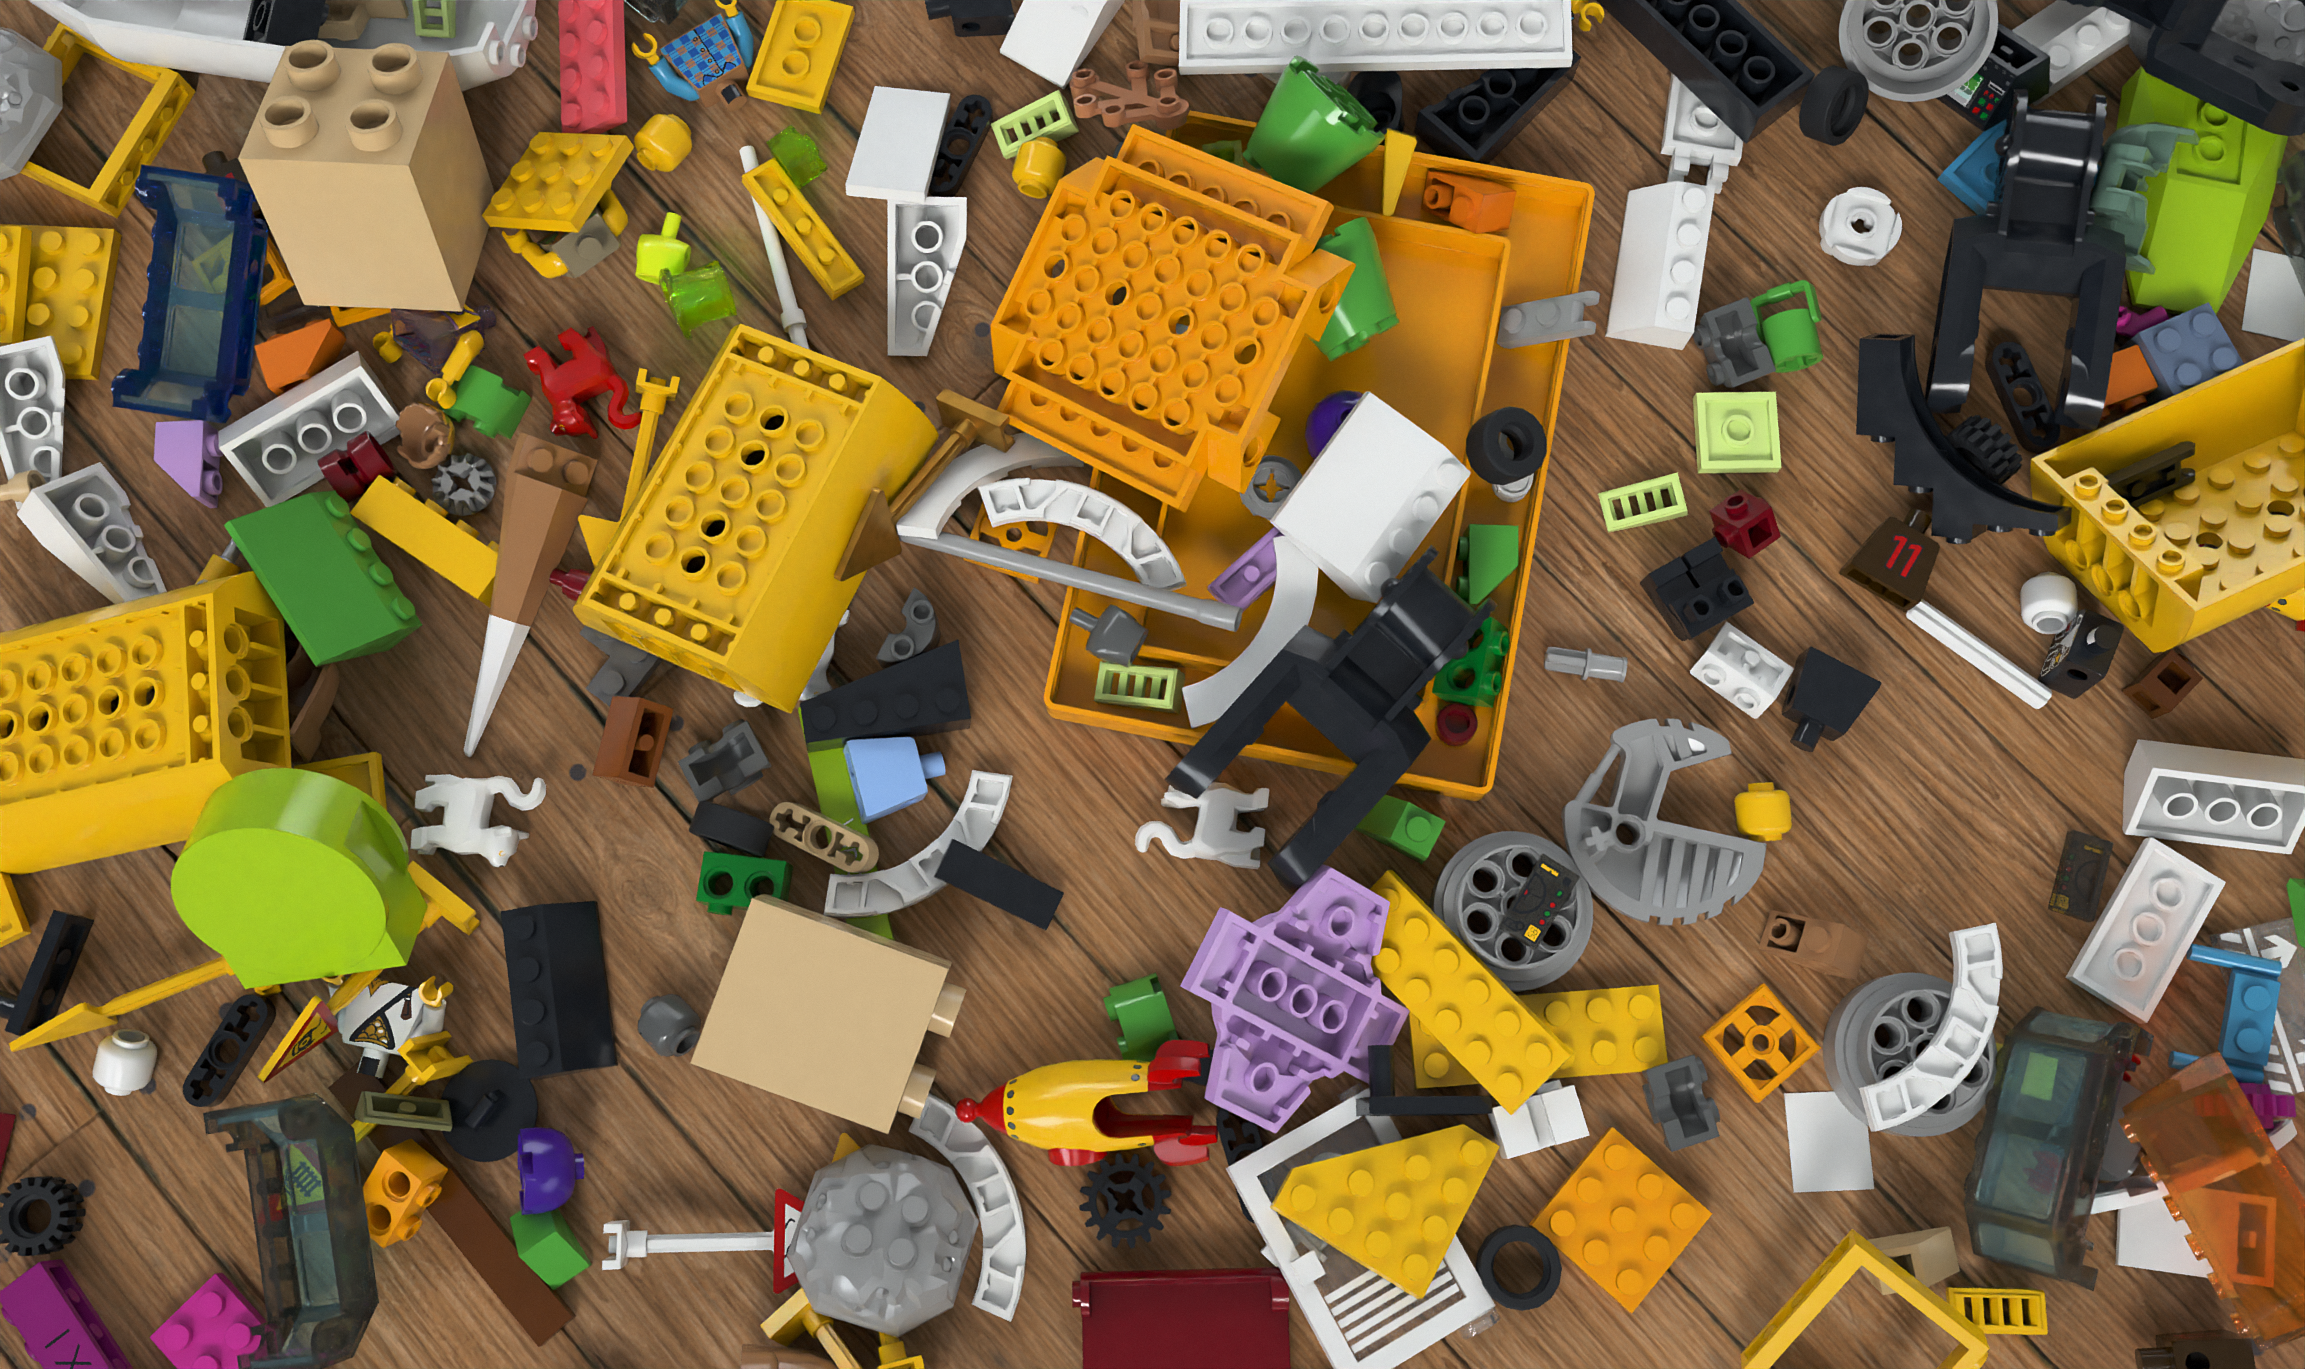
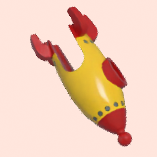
M1171 1040L1165 1042L1158 1048L1156 1057L1151 1062L1094 1059L1072 1060L1041 1066L1005 1082L992 1090L979 1103L971 1098H964L958 1101L955 1107L956 1117L961 1122H973L977 1117H980L992 1128L1010 1138L1048 1150L1049 1161L1060 1166L1086 1165L1103 1159L1107 1155V1151L1127 1150L1154 1145V1151L1158 1158L1169 1166L1194 1165L1210 1160L1209 1148L1202 1145L1218 1141L1217 1125H1193L1194 1115L1129 1114L1119 1109L1111 1095L1178 1089L1182 1087L1184 1077L1200 1076L1201 1063L1200 1059L1197 1058L1210 1057V1046L1208 1043L1194 1040Z

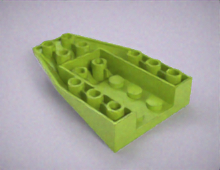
M2141 66L2122 87L2116 130L2128 125L2159 122L2193 129L2199 137L2198 145L2177 142L2167 173L2159 172L2157 177L2146 176L2145 181L2149 186L2147 192L2136 190V193L2142 194L2148 200L2146 220L2149 223V227L2139 255L2149 260L2156 270L2154 275L2125 270L2132 306L2154 309L2161 305L2167 313L2180 315L2209 302L2213 311L2217 314L2267 219L2288 136L2262 130L2146 73Z

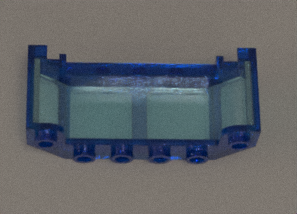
M141 164L140 175L135 183V192L145 208L157 211V219L151 232L154 242L152 261L147 267V279L149 281L147 301L142 308L144 320L143 336L137 349L138 359L140 360L139 370L125 368L114 377L111 385L113 395L112 407L208 422L226 423L232 414L231 410L227 408L233 395L244 396L250 385L268 240L266 221L254 217L252 204L257 199L249 183L234 178Z

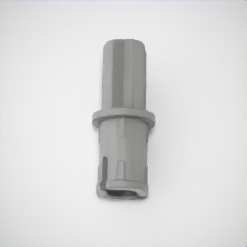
M1550 646L1545 651L1544 668L1546 670L1580 675L1581 680H1586L1588 677L1614 680L1621 683L1625 680L1628 665L1627 657L1620 658L1592 653L1591 648H1586L1585 651Z

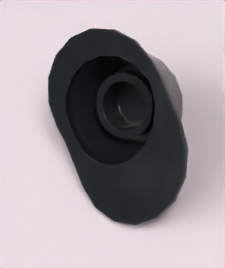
M1360 71L1352 79L1347 91L1377 121L1376 126L1373 128L1374 132L1378 133L1380 130L1385 135L1387 128L1403 133L1405 121L1402 112L1403 87L1401 77L1396 71ZM1385 139L1379 145L1385 146Z

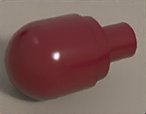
M555 568L549 580L550 583L562 587V593L567 598L577 601L592 573L583 569H571L569 572H565Z

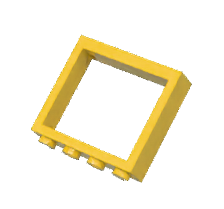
M59 22L51 36H48L47 42L42 49L62 61V86L85 52L154 84V87L90 189L30 161H27L20 173L110 216L118 218L196 91L179 73L165 67L131 63L117 59Z
M1851 1229L1740 1355L1741 1369H1772L1771 1366L1861 1265L1960 1342L1937 1369H1980L1988 1357L1987 1351L1990 1348L1983 1330L1859 1233Z

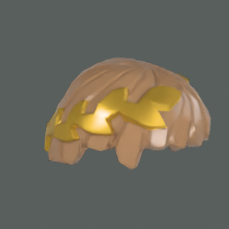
M414 402L406 406L404 411L400 412L399 420L395 424L401 432L400 436L402 438L401 446L397 448L398 453L408 459L411 466L418 469H430L441 464L445 457L451 454L455 444V428L451 419L436 406L422 402Z

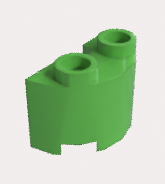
M470 365L460 381L455 380L451 385L457 396L455 404L448 409H444L439 405V409L453 422L460 423L462 418L474 421L473 428L488 437L495 438L497 434L511 439L532 398L523 390L518 391L503 384V378L482 368Z
M1156 972L1109 988L1111 995L1104 997L1103 1000L1110 1021L1119 1019L1124 1035L1116 1039L1123 1060L1151 1062L1155 1059L1156 1052L1162 1044L1171 1040H1179Z

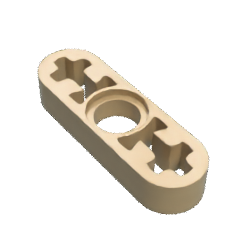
M783 802L778 804L770 815V824L774 826L773 833L777 837L844 871L865 873L870 871L877 863L879 852L873 839L803 804ZM787 815H792V819L801 824H807L804 830L790 828V823L786 821ZM823 826H827L832 834L831 842L825 849H821L816 842V834ZM844 845L859 847L858 851L863 854L862 860L855 861L856 857L853 854L840 850Z

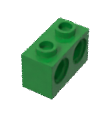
M1489 617L1468 640L1469 650L1466 656L1458 660L1451 659L1435 675L1432 693L1444 701L1493 708L1495 696L1499 694L1502 686L1500 670L1503 656L1509 650L1510 638L1508 628L1493 617ZM1483 635L1482 642L1473 648L1476 638ZM1475 674L1474 682L1465 688L1467 679Z
M704 851L696 901L707 905L708 913L732 916L733 909L748 910L751 899L756 897V888L760 882L772 880L774 892L771 896L788 902L793 866L787 861ZM724 875H731L733 879L732 889L725 895H718L715 890L717 880Z

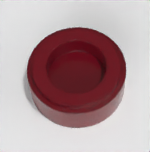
M1452 703L1443 707L1435 721L1437 736L1442 742L1450 746H1462L1470 742L1478 726V720L1474 711L1461 703Z

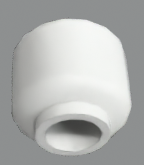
M2054 572L2040 573L2025 582L2020 592L2021 616L2024 623L2042 634H2056L2063 631L2078 611L2077 590L2074 582Z
M133 1029L117 1030L113 1035L107 1036L99 1043L93 1066V1078L98 1084L105 1087L106 1092L113 1095H129L132 1091L142 1089L151 1081L157 1058V1047L149 1040V1036L142 1031Z

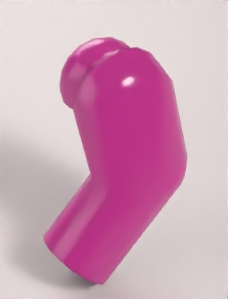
M2161 305L2142 315L2127 310L2125 306H2120L2116 333L2131 339L2137 333L2169 320V317Z

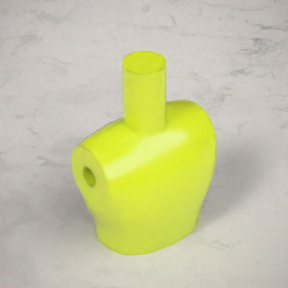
M668 212L660 235L641 234L636 250L637 266L635 276L637 278L665 287H675L679 276L688 266L691 257V246L676 239L682 219L680 215Z

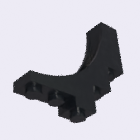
M1874 333L1860 338L1856 435H1869L1872 442L1887 443L1895 441L1893 485L1908 486V491L1913 493L1933 492L1931 536L1946 537V542L1951 544L1971 543L1972 539L1986 532V527L1988 531L2010 532L2013 531V528L2029 529L2030 535L2053 536L2071 523L2072 507L2049 504L2013 492L1989 479L1973 467L1954 448L1934 419L1924 397L1918 376L1914 334Z

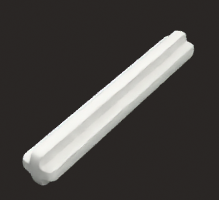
M1921 599L1919 604L1907 611L1906 617L2033 708L2039 709L2043 707L2051 698V689L1924 599Z

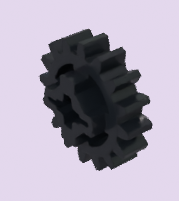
M1121 1153L1116 1154L1115 1165L1110 1166L1105 1159H1102L1100 1166L1103 1172L1097 1174L1096 1172L1089 1171L1087 1176L1093 1181L1092 1187L1085 1186L1080 1189L1081 1193L1089 1196V1202L1081 1204L1079 1209L1081 1211H1090L1092 1215L1085 1222V1226L1091 1227L1097 1224L1100 1230L1096 1238L1100 1241L1107 1234L1111 1235L1112 1247L1117 1248L1121 1238H1127L1130 1248H1135L1136 1237L1139 1235L1147 1243L1150 1242L1152 1239L1149 1229L1154 1227L1162 1231L1164 1225L1158 1219L1159 1214L1165 1215L1171 1212L1169 1207L1162 1205V1199L1170 1197L1171 1191L1160 1190L1159 1184L1165 1180L1166 1176L1160 1174L1154 1177L1151 1174L1154 1167V1162L1152 1161L1147 1163L1144 1168L1139 1166L1138 1154L1133 1155L1130 1163H1124ZM1119 1171L1135 1172L1130 1182L1116 1183L1108 1178L1111 1174ZM1148 1182L1154 1193L1153 1211L1143 1202L1142 1190ZM1109 1187L1121 1193H1125L1128 1189L1133 1190L1136 1193L1133 1201L1143 1213L1128 1207L1123 1212L1119 1211L1116 1208L1118 1199L1109 1190ZM1098 1190L1108 1200L1109 1211L1104 1218L1100 1215L1097 1206ZM1135 1218L1143 1223L1141 1226L1130 1230L1116 1228L1122 1219Z

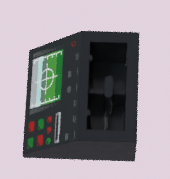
M1998 22L1997 36L1993 48L1978 72L1959 88L1936 99L1985 132L2006 119V115L2009 112V103L2016 88L2027 89V106L2049 93L2050 56Z

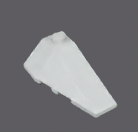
M926 197L925 203L888 200V356L928 355L967 239V197Z
M54 336L0 347V456L8 481L16 473L30 470L38 471L44 477L46 484L62 478L65 372ZM15 501L17 509H20L23 503Z
M101 462L31 490L17 516L47 550L111 602L118 604L167 592L154 560L147 556L141 540L144 535L139 525H135L128 510L131 504L125 491Z

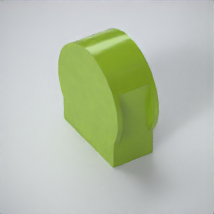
M260 769L236 776L233 780L218 787L205 803L174 866L171 876L172 899L180 917L200 940L223 955L245 989L406 966L428 907L407 870L409 854L405 837L387 810L369 795L344 781L302 769Z

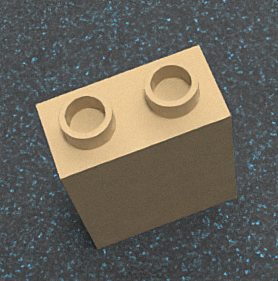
M763 893L751 899L690 1063L888 1134L897 1112L920 1119L937 1070L917 1063V1057L927 1030L948 1038L950 1037L967 989L945 982L952 961Z

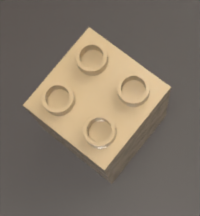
M306 40L292 46H286L238 159L304 305L462 312L489 229V224L482 217V214L491 203V198L495 192L449 52L415 51L411 46L402 43L385 44L376 49L332 48L330 44L321 40Z

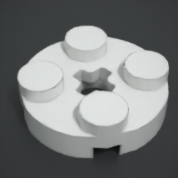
M1868 187L1851 188L1846 193L1831 199L1824 209L1819 222V233L1822 238L1820 242L1821 248L1825 253L1833 255L1838 260L1850 265H1876L1894 248L1900 238L1902 220L1899 212L1897 215L1895 214L1894 209L1890 206L1892 201L1882 192ZM1857 219H1861L1864 221V227L1869 229V232L1860 234L1852 228L1851 224H1855Z

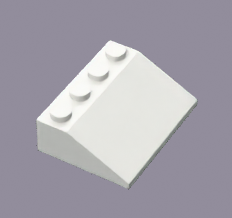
M1365 392L1271 518L1270 522L1350 598L1378 603L1382 597L1380 590L1383 582L1390 578H1396L1471 472L1443 444L1371 392Z

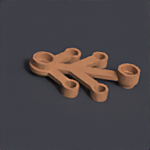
M1140 60L1129 62L1125 67L1127 80L1131 83L1132 91L1100 81L1099 76L1095 75L1092 69H1080L1072 74L1069 84L1075 115L1079 118H1090L1097 114H1102L1103 123L1106 127H1119L1126 123L1153 119L1156 122V126L1164 130L1179 128L1187 122V115L1190 111L1189 103L1175 93V89L1178 87L1177 72L1174 69H1161L1154 73L1155 88L1160 92V98L1158 99L1148 96L1147 80L1150 78L1148 63L1140 62ZM1100 96L1110 99L1097 102Z

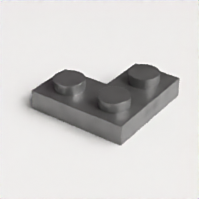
M586 625L579 633L610 656L585 688L608 706L611 705L613 696L635 697L663 661L660 657Z

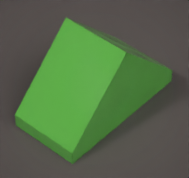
M558 1208L544 1213L522 1215L520 1210L510 1217L518 1256L553 1290H556L592 1265Z

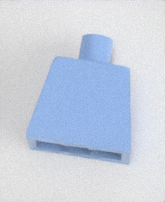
M913 737L847 741L843 749L862 824L870 823L923 800L928 793L925 779L943 776L946 772L941 752L938 751L919 756Z

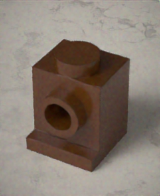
M2171 649L2157 656L2122 692L2151 719H2155L2171 712L2203 677L2194 670V665L2188 658L2177 654Z

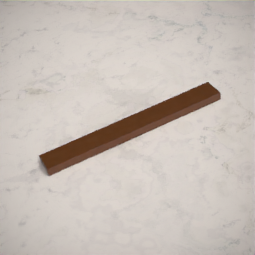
M360 1061L328 1087L354 1121L357 1120L355 1119V1111L361 1092L385 1093L389 1089L382 1078L357 1073ZM378 1124L367 1135L381 1154L387 1148L412 1139L448 1169L439 1185L442 1188L439 1196L426 1209L538 1347L545 1345L576 1317L556 1290H553L518 1256L515 1240L424 1129Z

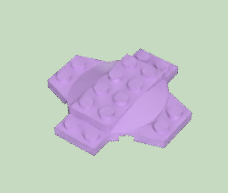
M1322 864L1278 912L1263 916L1251 923L1227 909L1219 908L1180 987L1211 1002L1213 1021L1218 1034L1204 1096L1206 1100L1276 1134L1309 1096L1311 1091L1308 1085L1313 1080L1323 1076L1331 1079L1345 1071L1369 1084L1368 1046L1393 1045L1410 1012L1409 1009L1382 995L1380 979L1374 977L1371 967L1372 956L1379 955L1390 901L1337 870Z

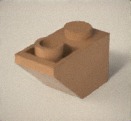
M1771 910L1758 949L1817 972L1856 980L1868 940L1843 924Z

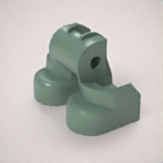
M2159 122L2128 125L2116 130L2108 137L2103 146L2105 154L2101 160L2102 164L2089 200L2088 209L2095 210V224L2125 235V270L2152 275L2155 273L2156 269L2152 263L2139 255L2149 227V223L2146 220L2148 200L2142 194L2136 193V190L2147 192L2149 186L2145 181L2146 176L2157 177L2159 172L2167 173L2177 142L2198 145L2199 137L2193 129Z

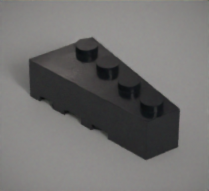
M1572 49L1573 59L1571 67L1489 69L1481 74L1478 80L1463 89L1459 87L1447 94L1446 99L1434 106L1430 104L1420 110L1414 133L1440 156L1488 165L1573 80L1581 56Z
M959 640L801 702L800 708L808 753L844 748L847 741L917 737L970 729L971 714Z

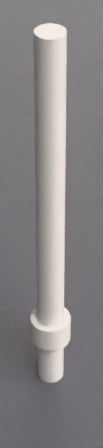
M744 146L739 150L745 173L759 166L753 146ZM752 196L783 310L780 317L784 331L789 333L791 343L809 349L804 331L807 323L803 310L798 308L776 226Z

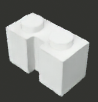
M1560 1079L1544 1083L1537 1090V1094L1532 1095L1512 1115L1496 1099L1497 1106H1493L1492 1113L1488 1114L1496 1143L1500 1146L1498 1150L1503 1159L1513 1158L1541 1150L1545 1147L1590 1136L1574 1085L1562 1087Z

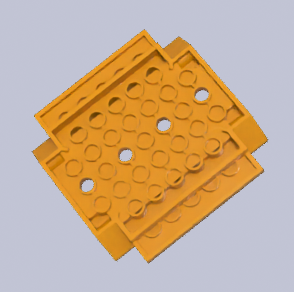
M1132 124L1116 159L1108 155L1105 160L1095 157L1059 179L990 325L994 372L1011 380L996 411L1009 416L1010 422L1008 424L1185 513L1207 468L1209 478L1245 494L1281 418L1267 410L1303 336L1317 342L1320 341L1356 267L1354 262L1320 248L1313 252L1334 206L1326 200ZM1060 260H1064L1065 268L1058 277L1053 278L1052 271L1055 264ZM1121 287H1126L1125 299L1119 305L1114 306L1113 296L1115 292ZM1185 315H1189L1190 325L1188 329L1182 334H1177L1176 324L1178 320ZM1255 344L1257 348L1255 358L1248 364H1242L1241 354L1247 346Z

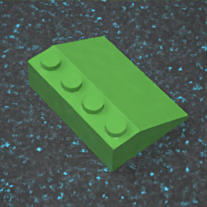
M335 490L311 492L229 520L224 524L226 530L315 666L389 651L422 626V623L415 614L416 611L413 604L404 597L393 580L391 570L381 562L371 546L369 536L359 528L349 513L348 504Z

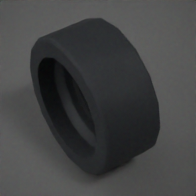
M1835 65L1824 68L1815 76L1807 88L1801 103L1799 126L1803 135L1832 146L1844 143L1854 133L1866 110L1869 86L1865 76Z
M699 801L689 828V832L696 836L759 857H764L774 830V826L764 820L707 801Z
M1510 1225L1498 1228L1485 1238L1478 1250L1476 1271L1482 1281V1285L1493 1300L1506 1308L1520 1311L1539 1308L1552 1298L1560 1284L1562 1266L1557 1249L1548 1237L1530 1227ZM1514 1241L1527 1242L1535 1247L1541 1255L1544 1265L1543 1276L1539 1284L1531 1291L1521 1294L1509 1292L1501 1287L1495 1278L1493 1270L1494 1257L1499 1249L1507 1243Z

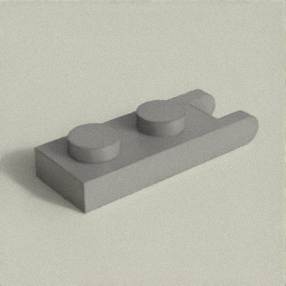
M1585 291L1502 307L1497 344L1503 348L1511 349L1592 335L1595 333L1596 323L1583 321L1584 307L1598 304L1600 294L1596 291Z

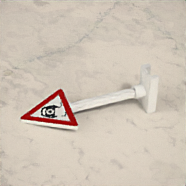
M777 1188L775 1191L774 1230L772 1232L648 1235V1230L630 1231L629 1220L610 1221L604 1224L603 1233H617V1236H609V1254L616 1253V1256H609L602 1261V1270L621 1269L628 1264L629 1258L647 1257V1253L772 1250L774 1253L773 1292L779 1294L799 1282L787 1258V1253L805 1202L782 1188Z

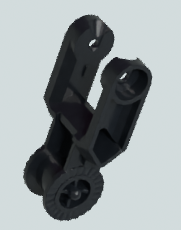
M2062 0L2072 5L2081 4L2085 7H2105L2131 20L2132 26L2128 44L2146 73L2262 130L2285 136L2302 135L2305 133V67L2292 62L2272 60L2212 31L2228 0ZM2298 0L2305 6V0Z
M2016 88L2014 90L2011 102L2009 103V112L2006 115V125L2003 128L2004 135L1999 137L1994 145L1999 162L1996 170L1997 177L1994 183V201H1988L1986 213L1983 215L1953 220L1942 273L1924 395L1931 413H1960L1961 405L1966 403L1973 368L1975 340L1978 338L1980 321L1978 318L1983 289L2073 297L2069 327L2065 338L2063 367L2056 396L2054 422L2069 428L2096 430L2107 395L2126 265L2125 235L2095 224V210L2088 209L2091 189L2094 186V177L2098 172L2097 163L2103 159L2105 154L2104 147L2102 146L2104 142L2103 131L2106 127L2105 118L2107 116V97L2105 95L2093 94L2084 113L2027 108V89Z
M1432 545L1400 580L1390 578L1383 582L1380 590L1383 599L1352 632L1353 635L1343 629L1333 639L1304 625L1165 778V781L1175 790L1198 799L1246 745H1252L1264 732L1263 726L1285 702L1356 764L1333 790L1327 791L1318 801L1315 811L1300 825L1267 863L1279 884L1290 894L1296 892L1326 861L1412 765L1432 739L1414 712L1423 701L1417 692L1425 687L1451 659L1458 660L1466 656L1469 650L1468 640L1498 606L1489 597L1474 610L1429 570L1427 566L1440 553Z

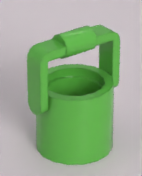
M1800 280L1795 283L1787 282L1768 289L1767 293L1751 300L1750 304L1758 322L1756 325L1757 334L1760 341H1765V345H1767L1776 368L1775 372L1787 373L1802 370L1822 360L1823 353L1816 327V322L1821 321L1822 317L1815 287L1806 280ZM1805 291L1809 309L1783 311L1763 321L1760 307L1776 304Z

